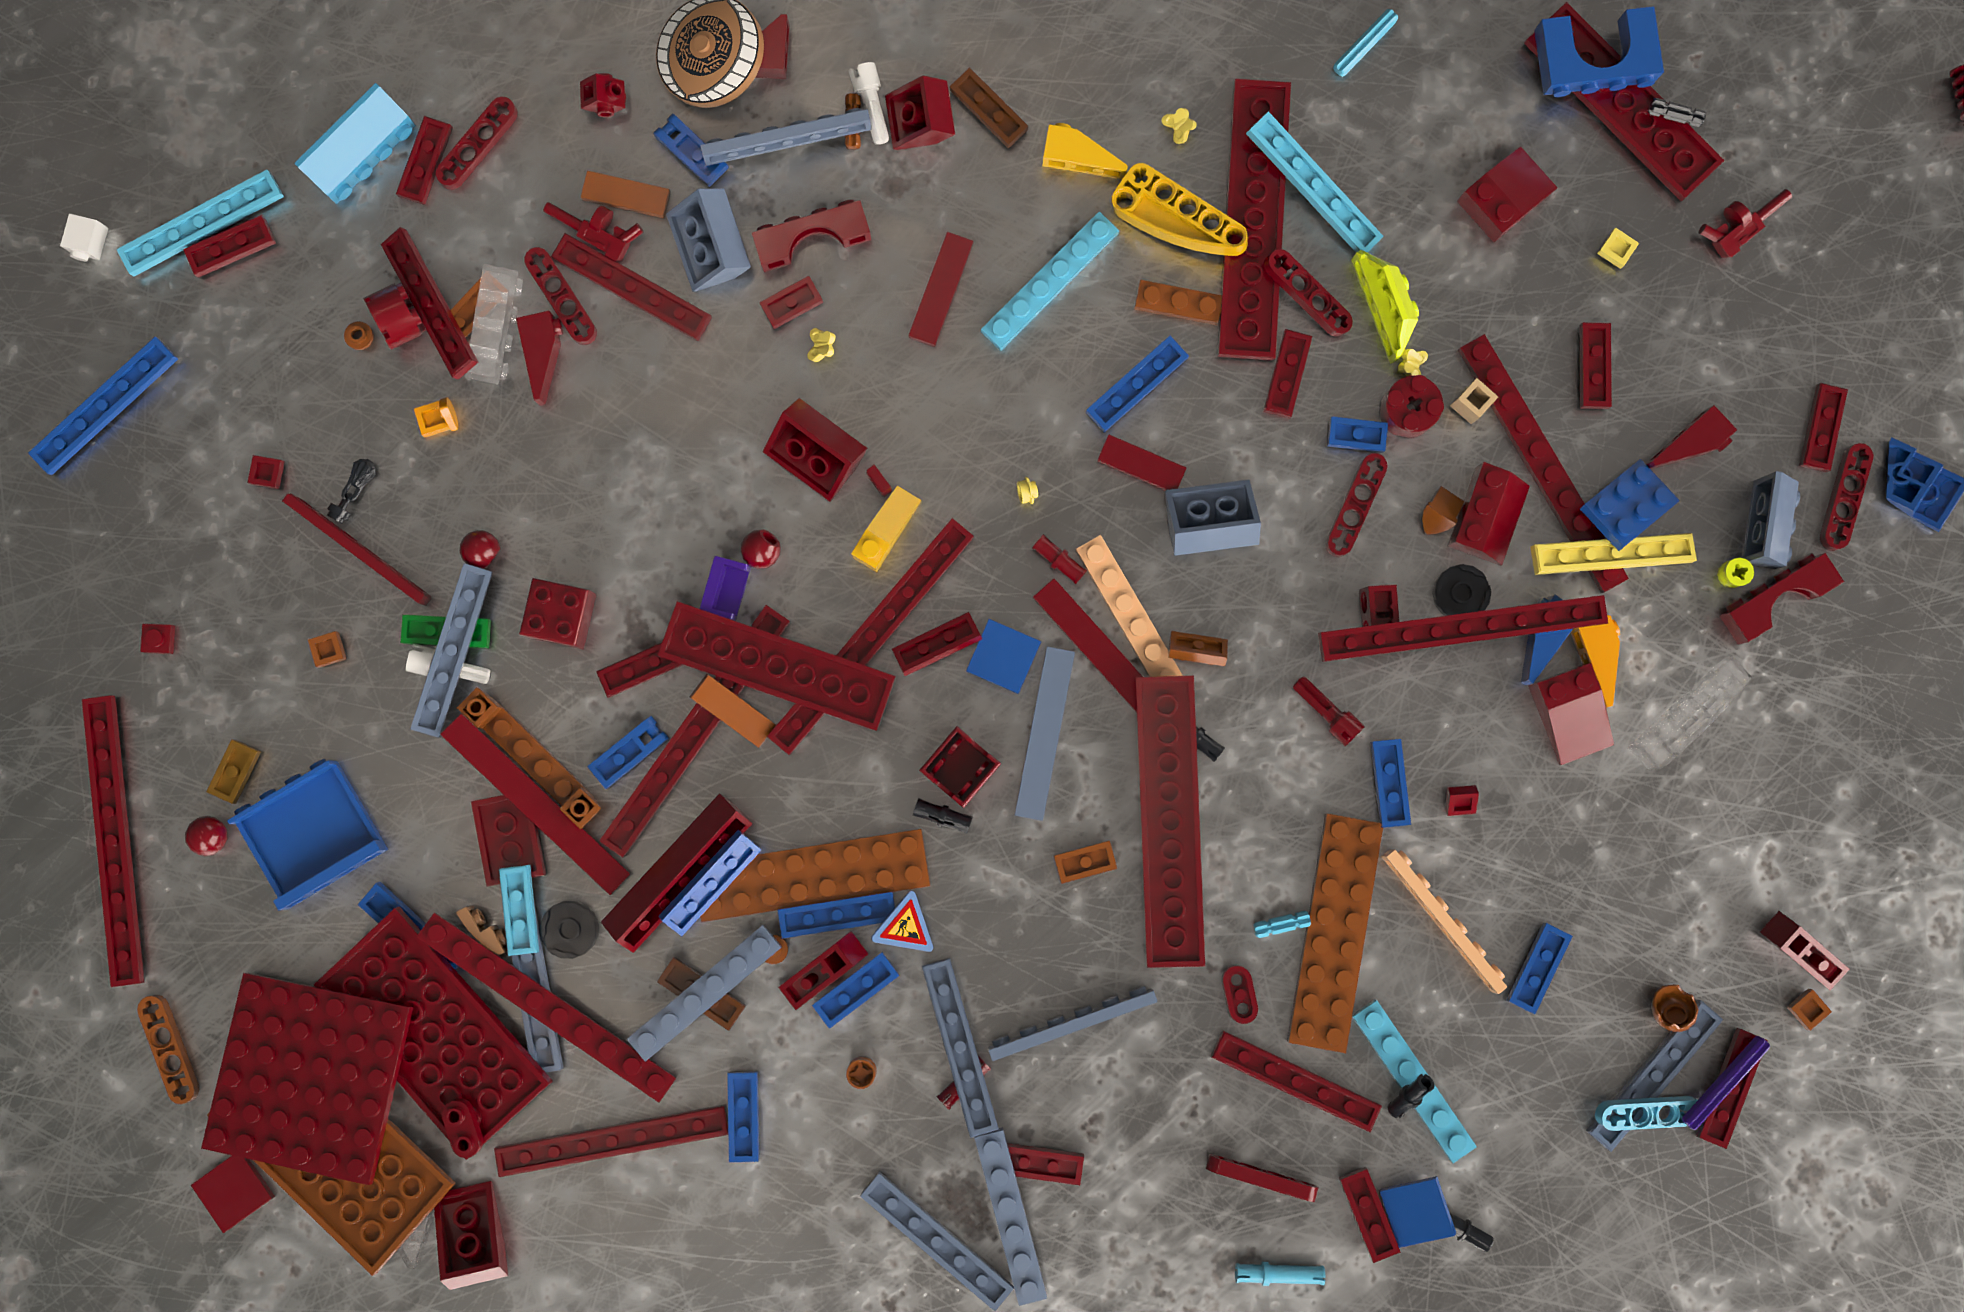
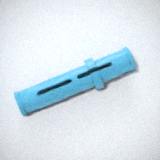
M1264 1261L1261 1264H1235V1269H1237L1235 1271L1236 1283H1261L1262 1286H1269L1270 1283L1325 1284V1279H1323L1325 1278V1268L1323 1265H1269V1262Z

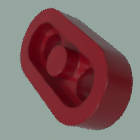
M1232 965L1222 974V985L1228 1012L1234 1021L1240 1024H1248L1258 1014V1004L1252 977L1246 968ZM1235 974H1239L1241 977V982L1238 985H1233L1231 982V978ZM1240 1003L1247 1005L1245 1013L1238 1012L1237 1007Z
M456 1098L447 1103L442 1110V1120L452 1150L461 1158H470L481 1150L484 1142L474 1108L468 1100L463 1098ZM453 1111L459 1114V1120L453 1117ZM462 1139L468 1142V1148L462 1145Z

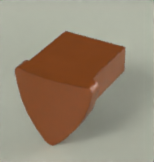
M1440 486L1431 502H1428L1424 509L1422 518L1424 532L1426 534H1437L1454 527L1458 521L1456 517L1465 501Z

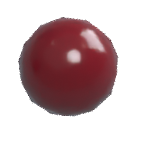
M754 530L746 535L741 543L743 560L749 566L756 569L769 568L776 563L780 556V542L767 530Z
M485 530L469 532L460 543L462 560L468 565L481 569H487L501 549L496 537Z
M202 816L195 819L189 824L185 832V843L192 852L201 856L216 854L223 849L228 839L227 829L224 824L216 817Z

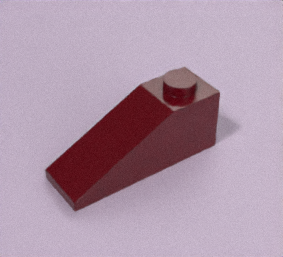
M549 310L516 318L533 399L540 406L546 405L561 347L559 335H563L560 319L555 318Z
M1713 405L1699 414L1653 456L1646 465L1650 469L1705 455L1716 449L1721 452L1733 441L1730 437L1737 429Z
M1778 911L1760 931L1763 936L1830 991L1850 970L1801 926L1781 911Z
M850 931L778 988L793 1008L797 1010L868 955V952L852 931Z

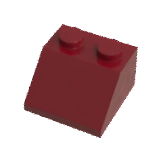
M922 75L885 95L894 150L935 145L955 135L947 80Z

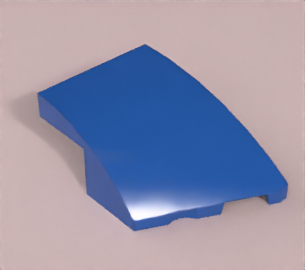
M1891 437L1889 441L1886 499L1913 519L1939 532L1964 493V478L1944 469L1943 464L1917 453L1916 448Z

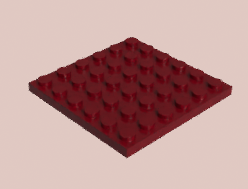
M243 973L201 1149L360 1184H373L413 1007L272 977Z

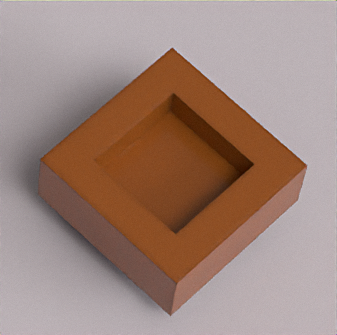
M337 631L308 640L315 666L318 668L347 659L340 634Z
M1809 988L1787 1006L1801 1025L1810 1031L1832 1013L1816 992Z

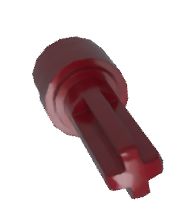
M1305 676L1301 677L1294 684V690L1330 724L1329 732L1345 747L1365 728L1350 711L1342 712Z

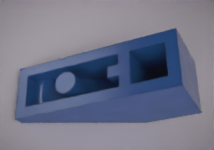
M1554 594L1547 598L1542 597L1537 604L1562 601L1563 599ZM1573 629L1528 634L1521 677L1522 684L1526 686L1535 682Z

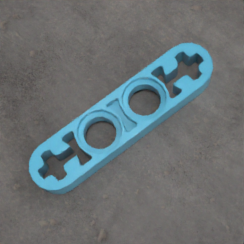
M1692 1096L1607 1100L1598 1105L1595 1111V1118L1599 1124L1612 1131L1686 1127L1687 1125L1682 1121V1117L1686 1113L1680 1112V1109L1688 1111L1697 1102V1099ZM1668 1105L1670 1113L1667 1118L1661 1120L1659 1118V1111L1663 1106ZM1637 1107H1642L1643 1116L1641 1119L1633 1121L1632 1112ZM1612 1111L1619 1114L1617 1116H1610L1609 1120L1606 1119L1607 1115H1611Z

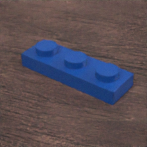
M1401 739L1370 742L1381 827L1411 825Z
M1543 922L1506 1001L1532 1014H1536L1573 936Z
M881 952L812 1006L830 1029L896 979L899 973L885 954Z
M758 1071L728 1072L729 1162H758Z

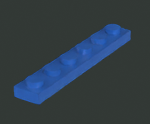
M155 336L29 451L28 454L47 474L53 475L171 367L178 358Z

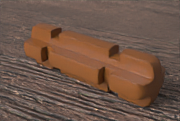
M857 93L846 94L845 105L847 109H845V112L850 109L861 108L860 95ZM861 132L845 136L847 149L856 150L861 147L859 135Z

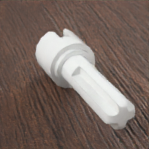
M862 63L858 65V71L850 68L848 72L854 93L861 96L864 109H868L873 142L875 145H881L889 140L877 94L881 84L875 63Z
M413 644L414 650L409 651L406 671L427 676L436 649ZM464 663L459 678L487 684L490 670Z

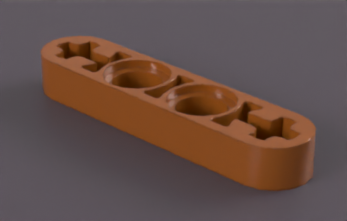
M161 995L147 996L138 1004V1016L167 1094L171 1101L176 1104L191 1102L199 1094V1083L169 1003ZM151 1003L158 1004L159 1006L155 1013L148 1012V1008L152 1006ZM164 1018L165 1022L152 1025V1022L158 1021V1019ZM161 1027L168 1029L170 1032V1040L166 1044L160 1043L156 1036L157 1031ZM170 1055H176L180 1059L181 1064L177 1071H172L167 1066V1059ZM185 1074L184 1077L173 1081V1076ZM188 1085L190 1091L186 1092V1095H180L178 1089Z

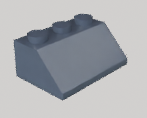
M697 189L666 213L692 292L733 280L751 268L724 189Z
M1775 471L1754 480L1742 557L1748 560L1752 566L1778 569L1787 566L1792 556L1790 539L1796 528L1794 512L1795 507H1797L1800 501V491H1798L1799 482L1783 472Z
M1250 479L1165 490L1169 534L1174 556L1259 545L1261 521Z

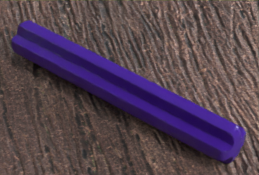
M1755 1036L1682 1117V1121L1692 1130H1696L1770 1049V1044L1762 1037Z

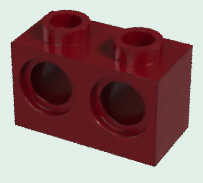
M1397 584L1367 586L1359 590L1362 627L1400 622Z

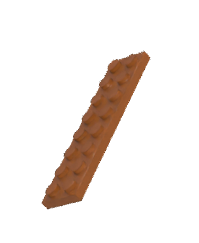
M1325 814L1308 913L1311 925L1306 927L1287 1038L1288 1043L1346 1053L1383 833L1381 823Z
M922 829L758 854L700 916L701 922L930 886Z

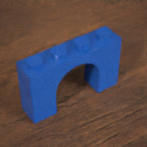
M1654 6L1627 9L1617 20L1621 43V59L1618 64L1607 68L1592 66L1578 55L1574 45L1570 16L1542 19L1534 32L1543 95L1553 94L1554 97H1563L1576 91H1581L1582 94H1590L1602 88L1617 91L1629 85H1637V87L1643 88L1655 84V81L1664 73Z

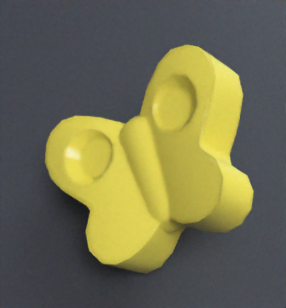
M1178 108L1175 114H1166L1162 117V124L1173 128V140L1176 144L1185 143L1189 131L1196 128V122L1193 119H1189V112L1186 108Z
M813 328L810 331V337L814 342V346L808 352L807 358L811 361L819 362L825 356H833L834 349L832 344L836 336L832 332H824L818 328Z
M1404 349L1402 353L1403 361L1399 364L1398 371L1405 373L1406 377L1421 375L1419 367L1428 359L1427 352Z

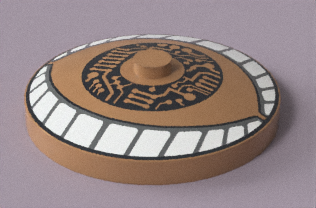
M690 0L670 16L660 33L656 48V64L660 78L666 88L686 104L701 108L724 105L741 95L755 79L763 59V33L755 16L737 0Z

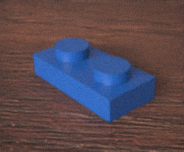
M1332 416L1329 420L1327 446L1383 453L1386 450L1388 423Z

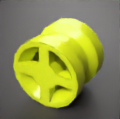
M1734 558L1724 562L1718 568V580L1723 586L1731 589L1744 586L1753 579L1754 568L1748 560Z

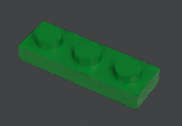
M402 614L400 643L437 646L446 617ZM478 618L469 647L489 648L490 619Z

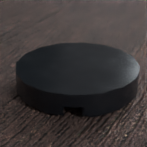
M1460 564L1449 567L1440 573L1434 582L1432 594L1436 607L1444 616L1485 611L1490 603L1492 593L1486 579L1487 577L1482 571L1471 565Z
M563 901L553 905L544 913L540 922L539 935L544 946L552 955L564 959H573L586 954L594 946L598 937V921L594 912L587 905L578 901Z

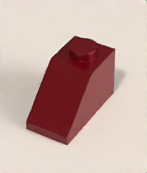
M781 14L762 31L764 53L760 69L755 78L786 79L790 31L787 14Z

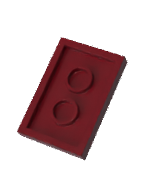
M504 795L471 801L487 887L501 884L500 868L530 865L532 878L546 875L538 829L534 823Z

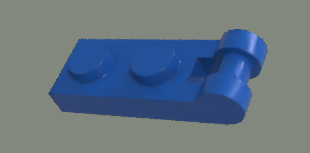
M673 113L667 118V123L662 128L658 127L653 132L656 139L666 146L708 187L728 169V165L725 162L706 166L700 146L705 143ZM675 131L679 132L680 134L674 140L670 137Z
M652 716L645 719L587 766L605 789L612 786L670 739L665 732H661L657 728V722ZM646 732L652 738L648 744H645L640 738Z

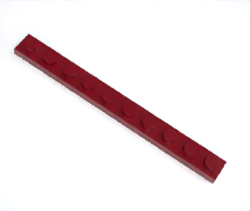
M1484 334L1460 347L1458 352L1474 379L1478 378L1498 396L1491 405V408L1570 542L1605 539L1600 530L1580 510L1585 504L1486 335ZM1623 568L1588 571L1601 594L1629 579Z
M952 518L836 656L866 666L973 540L974 535ZM795 703L767 737L784 752L791 755L825 713Z
M1600 595L1318 633L1322 662L1609 623L1605 596Z
M765 605L751 627L781 636L790 621L768 605ZM717 676L714 677L716 681L737 696L745 687ZM698 703L695 704L599 840L602 844L622 858L627 855L721 721L719 718Z
M112 695L82 699L110 986L118 987L145 982L116 699Z
M433 913L417 935V938L658 1103H660L676 1080L674 1075L652 1060L648 1059L645 1062L633 1047L437 913Z

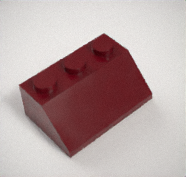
M799 398L782 412L762 452L831 502L858 467L868 448Z
M1483 462L1475 467L1464 498L1465 502L1459 512L1458 521L1454 526L1448 547L1502 566L1530 486L1511 471Z

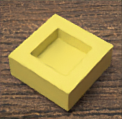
M1615 228L1597 254L1621 269L1639 242Z

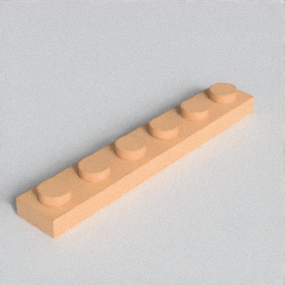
M1099 535L1076 549L1078 556L1148 676H1183L1173 658H1168V649L1102 536Z
M1389 849L1381 856L1382 859L1489 990L1496 994H1500L1505 990L1507 986L1502 981L1505 978L1504 974L1495 964L1489 965L1484 959L1485 951L1476 941L1471 943L1465 934L1468 931L1457 918L1453 920L1446 912L1449 910V907L1439 896L1434 897L1428 890L1430 884L1420 873L1416 875L1409 867L1412 862L1401 850L1397 852L1394 849Z

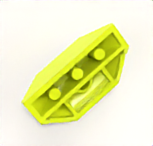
M1361 250L1356 252L1351 260L1391 364L1401 357L1418 321L1419 310L1414 300L1411 301L1409 297V283L1404 274L1401 275L1399 267Z

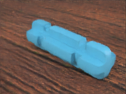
M1307 911L1295 913L1294 916L1288 914L1268 919L1269 922L1264 920L1255 922L1253 928L1256 937L1262 938L1269 936V933L1275 935L1296 930V927H1308L1311 925V920Z

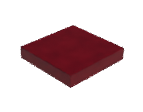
M230 1156L191 1184V1187L222 1233L233 1228L275 1197L251 1160L237 1156Z

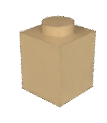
M1476 378L1450 406L1472 424L1484 414L1498 396Z

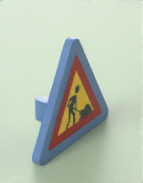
M909 891L871 936L873 942L928 952L933 950V944L915 892Z

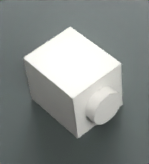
M69 214L60 246L69 251L70 257L85 262L88 261V258L100 260L109 228L97 220Z

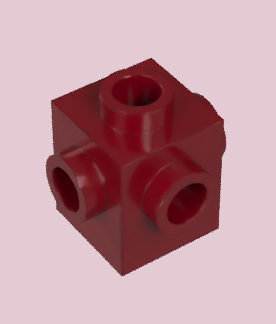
M595 73L580 81L581 109L595 112L599 117L605 118L612 117L614 113L625 109L626 94L624 80L613 78L608 73Z

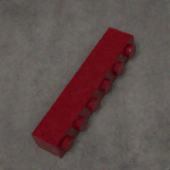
M719 793L600 923L618 944L634 953L662 923L659 915L738 829L744 834L753 823L736 805Z

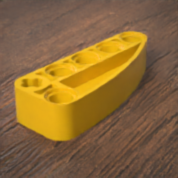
M1145 163L1133 165L1113 192L1112 205L1115 214L1120 219L1156 238L1194 251L1217 255L1238 256L1247 249V231L1242 224ZM1143 176L1146 177V182L1142 181ZM1138 177L1141 179L1140 183L1136 181ZM1163 190H1168L1172 193L1167 199L1157 197ZM1128 198L1132 200V204L1126 208L1118 205L1122 199ZM1185 205L1195 207V210L1190 214L1181 212V208ZM1208 220H1216L1219 223L1214 229L1204 227ZM1232 235L1242 237V241L1238 244H1230L1227 240Z

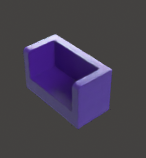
M714 556L700 609L736 621L751 567L748 564Z

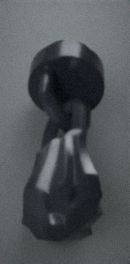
M367 458L353 462L351 475L342 490V500L339 505L330 503L327 508L329 510L328 517L343 524L345 519L348 521L351 514L345 509L349 502L356 500L365 485L376 476L375 466L371 460ZM351 485L356 488L353 495L352 493L348 492Z

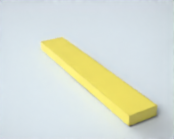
M1692 533L1636 537L1620 551L1608 539L1535 544L1530 547L1535 575L1683 564L1697 561Z

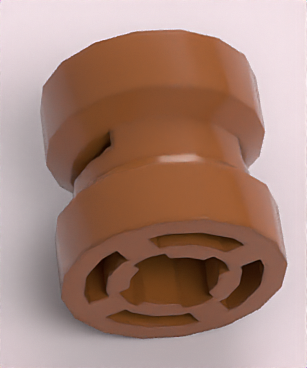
M859 1056L852 1060L846 1072L850 1085L857 1089L869 1087L877 1074L876 1065L872 1059L866 1056Z

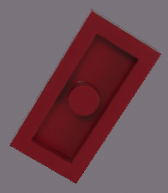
M807 276L759 303L773 329H776L822 304L823 300L810 276Z

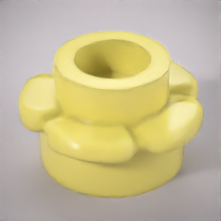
M1024 477L1025 480L1017 482L1018 496L1021 504L1028 502L1033 504L1034 498H1038L1037 485L1035 481L1030 482L1028 477Z

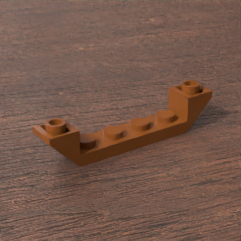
M476 687L457 707L477 728L483 729L562 806L560 810L580 829L601 809V806L588 789L515 717L479 687Z

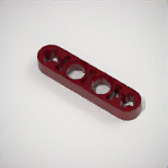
M502 96L495 98L438 165L436 177L444 188L448 190L458 189L515 122L518 111L509 98ZM500 107L507 108L509 114L505 115L502 113L500 115L498 109ZM491 117H493L495 121H498V123L500 124L499 127H497L496 124L492 120H490ZM484 126L493 128V134L488 139L479 138V130ZM467 147L474 148V158L469 161L461 159L463 149ZM455 160H457L461 164V166L464 167L463 170H461L459 166H456V164L454 163ZM449 171L450 173L453 172L456 177L453 180L447 179L444 174Z
M540 247L531 248L524 257V262L529 272L576 343L580 345L591 344L597 336V329L546 250ZM535 256L544 258L542 263L548 270L544 274L536 264L533 265L535 263L533 259ZM549 279H560L561 286L557 291L550 292L546 289V283ZM566 301H572L576 305L575 311L570 315H564L561 312V306ZM579 319L585 328L590 327L587 330L588 335L586 337H583L581 334L577 336L580 331L573 321Z
M1277 249L1266 256L1264 268L1267 274L1328 334L1337 337L1351 329L1353 320L1350 313L1289 252ZM1280 258L1282 260L1281 267L1277 269L1274 265L1276 260ZM1289 269H1292L1293 272L1287 275L1285 278L1283 275L1286 274ZM1294 276H1299L1303 279L1305 284L1303 290L1300 291L1294 288L1292 284ZM1314 296H1320L1324 300L1323 310L1314 308L1312 304ZM1332 309L1333 311L1329 313V316L1325 317L1324 314ZM1338 317L1342 320L1339 328L1334 325Z
M1864 443L1848 447L1842 455L1820 532V543L1827 550L1835 551L1844 548L1851 540L1874 457L1872 449ZM1860 451L1859 456L1863 460L1856 464L1857 458L1853 456V453ZM1855 466V470H1848ZM1851 476L1856 480L1857 487L1854 491H1849L1845 488V477ZM1839 503H1844L1849 508V515L1846 518L1840 517L1836 512V507ZM1838 524H1845V526L1838 527ZM1837 531L1836 536L1840 538V541L1833 543L1834 538L1830 537V533Z
M1369 454L1359 465L1326 539V549L1332 556L1343 557L1351 551L1387 471V461L1381 454ZM1376 460L1380 471H1375L1370 480L1361 479V475L1365 478L1370 471L1367 463ZM1365 485L1370 491L1369 498L1366 500L1358 499L1355 495L1356 486ZM1351 510L1357 513L1358 523L1356 525L1350 526L1344 522L1343 515L1346 511ZM1343 530L1353 532L1352 536L1347 533L1344 537L1343 543L1347 545L1346 548L1342 547L1339 551L1336 550V544L1332 542L1333 539L1337 540Z
M1209 1154L1205 1168L1222 1176L1309 1202H1315L1319 1189L1314 1184L1215 1154Z

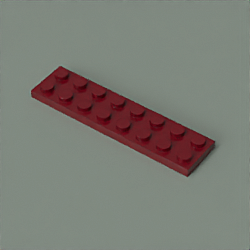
M1568 2L1550 17L1570 16L1575 49L1586 63L1599 68H1607L1620 62L1621 56ZM1534 32L1526 39L1524 44L1538 57ZM1629 85L1617 91L1602 88L1590 94H1582L1581 91L1573 92L1680 201H1683L1725 161L1687 122L1684 124L1665 119L1661 114L1658 117L1648 113L1650 103L1654 98L1663 99L1651 86L1639 88L1637 85Z
M678 601L676 602L657 655L875 731L878 730L896 678L894 675Z

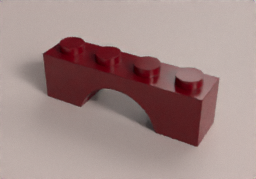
M845 200L839 203L838 207L832 209L819 208L812 211L811 215L802 218L800 216H792L785 219L782 224L775 226L773 224H765L758 227L757 231L752 232V236L763 271L767 272L790 265L795 247L801 240L810 235H829L838 240L844 248L870 241L871 234L861 201Z
M1813 553L1807 554L1797 561L1799 566L1793 570L1786 568L1773 576L1774 582L1766 585L1764 582L1749 591L1751 596L1747 599L1742 600V598H1738L1725 606L1728 611L1721 614L1720 618L1738 645L1752 641L1773 627L1771 619L1772 608L1777 598L1784 592H1795L1810 600L1823 596L1844 582L1826 553L1816 556Z

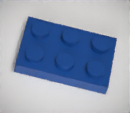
M1639 459L1585 503L1580 510L1611 544L1620 551L1680 500L1643 460Z

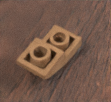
M467 906L456 912L466 929L482 945L498 955L507 953L505 930L503 928L499 929L497 925L486 929L484 926L486 919L480 909H475L474 906Z

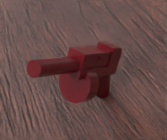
M1784 189L1757 212H1750L1743 203L1733 201L1723 211L1725 219L1732 226L1728 229L1726 223L1721 224L1716 229L1703 224L1698 233L1713 241L1712 245L1721 258L1733 257L1740 251V246L1744 245L1766 227L1763 221L1790 200L1792 194L1789 190Z
M547 202L543 209V212L578 231L577 237L606 252L605 256L618 262L623 260L630 246L629 243L644 233L638 223L627 231L618 226L614 227V234L606 231L612 222L613 211L604 206H599L590 221L585 219L582 221L550 202Z

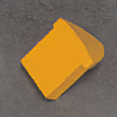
M448 397L414 408L423 437L450 429L451 431L458 430L457 416Z

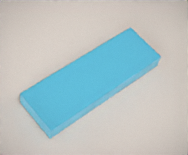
M530 865L500 868L508 956L539 952L531 867Z

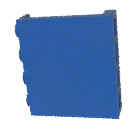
M322 759L315 762L309 767L311 771L302 776L301 774H296L288 778L284 782L286 786L277 791L276 789H271L259 796V802L252 806L251 804L241 806L234 811L235 816L227 820L229 824H236L278 898L273 900L278 911L292 908L389 850L338 761Z

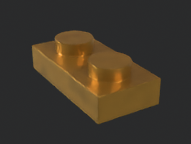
M231 739L206 792L231 804H236L261 751Z

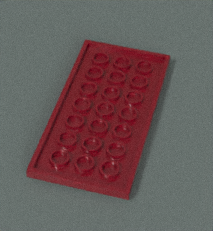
M400 906L396 907L313 985L319 988L413 1007L397 1082L448 1140L449 1138L442 1120V1110L447 1103L456 1098L468 1100L474 1108L483 1135L484 1145L553 1080L445 957L417 938L421 930ZM453 1111V1117L459 1120V1114ZM462 1139V1145L468 1148V1142Z

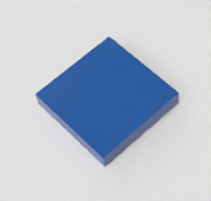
M989 619L982 633V640L978 642L966 672L1019 694L1041 641Z
M1437 1176L1381 1188L1380 1194L1399 1248L1456 1235V1230Z

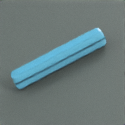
M1387 9L1335 62L1333 70L1339 76H1345L1397 22L1398 15L1392 9Z

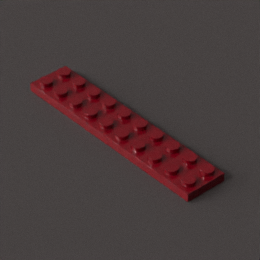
M1235 79L1226 215L1246 228L1248 246L1241 255H1224L1218 357L1275 360L1280 286L1265 271L1264 260L1273 251L1282 249L1286 176L1246 133L1267 112L1287 132L1289 131L1291 82ZM1232 235L1227 241L1230 244H1238L1242 241V237ZM1280 258L1276 260L1274 265L1277 269L1281 267Z
M1194 675L1137 677L1136 697L1147 968L1205 967Z

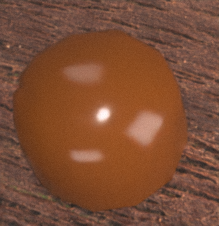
M1679 985L1662 986L1654 993L1651 1004L1654 1019L1661 1027L1669 1031L1683 1032L1696 1023L1699 1009L1694 996L1683 991Z

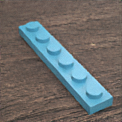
M1269 112L1246 133L1355 252L1363 250L1368 253L1381 240L1383 235Z
M267 169L116 250L128 273L134 277L284 196L272 173Z
M1099 211L981 329V333L1002 351L1119 234V230Z
M1374 999L1352 1015V1018L1400 1088L1410 1085L1420 1074H1427L1377 1000ZM1436 1086L1422 1098V1103L1414 1108L1452 1163H1455L1477 1147Z

